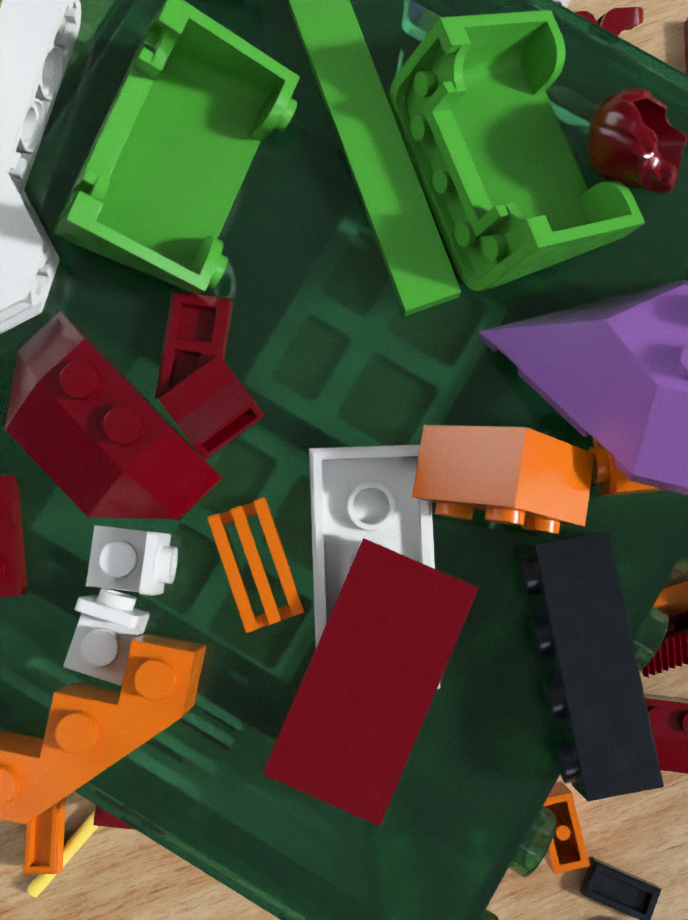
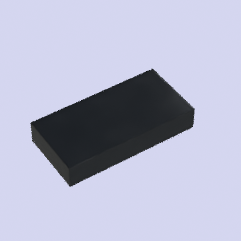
M592 857L580 892L586 897L639 920H651L661 889L658 885Z

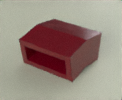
M219 354L158 399L191 445L205 460L265 416L256 401Z

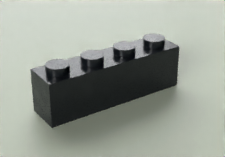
M591 532L523 545L525 558L518 560V572L525 595H533L538 619L530 621L531 637L538 657L546 656L550 681L543 682V696L551 720H559L563 743L555 745V754L562 780L565 784L571 783L588 802L664 787L610 532Z

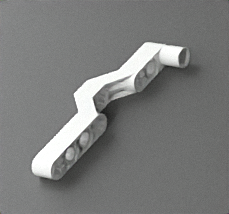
M3 0L0 7V334L42 313L60 261V257L24 189L78 36L81 24L80 0Z

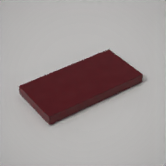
M363 538L262 774L380 827L479 588Z

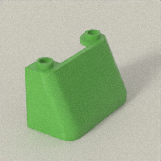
M166 0L146 30L59 216L53 233L75 245L195 294L205 292L207 287L213 289L220 281L228 263V257L221 254L223 241L218 239L219 234L261 140L267 137L273 129L281 133L292 119L297 107V101L291 97L300 76L186 1Z
M551 10L440 17L397 73L391 84L389 104L419 183L456 272L462 283L473 291L478 292L500 286L624 238L645 224L637 203L627 186L619 181L609 180L600 182L588 189L546 93V90L562 72L566 55L563 36Z

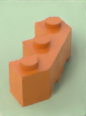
M145 634L132 639L121 691L75 682L54 692L44 739L8 731L0 732V820L23 825L27 824L182 718L195 704L206 645L153 634Z

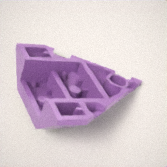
M679 280L479 331V339L493 352L500 350L518 367V375L584 438L590 434L614 457L613 465L630 481L688 495V281Z

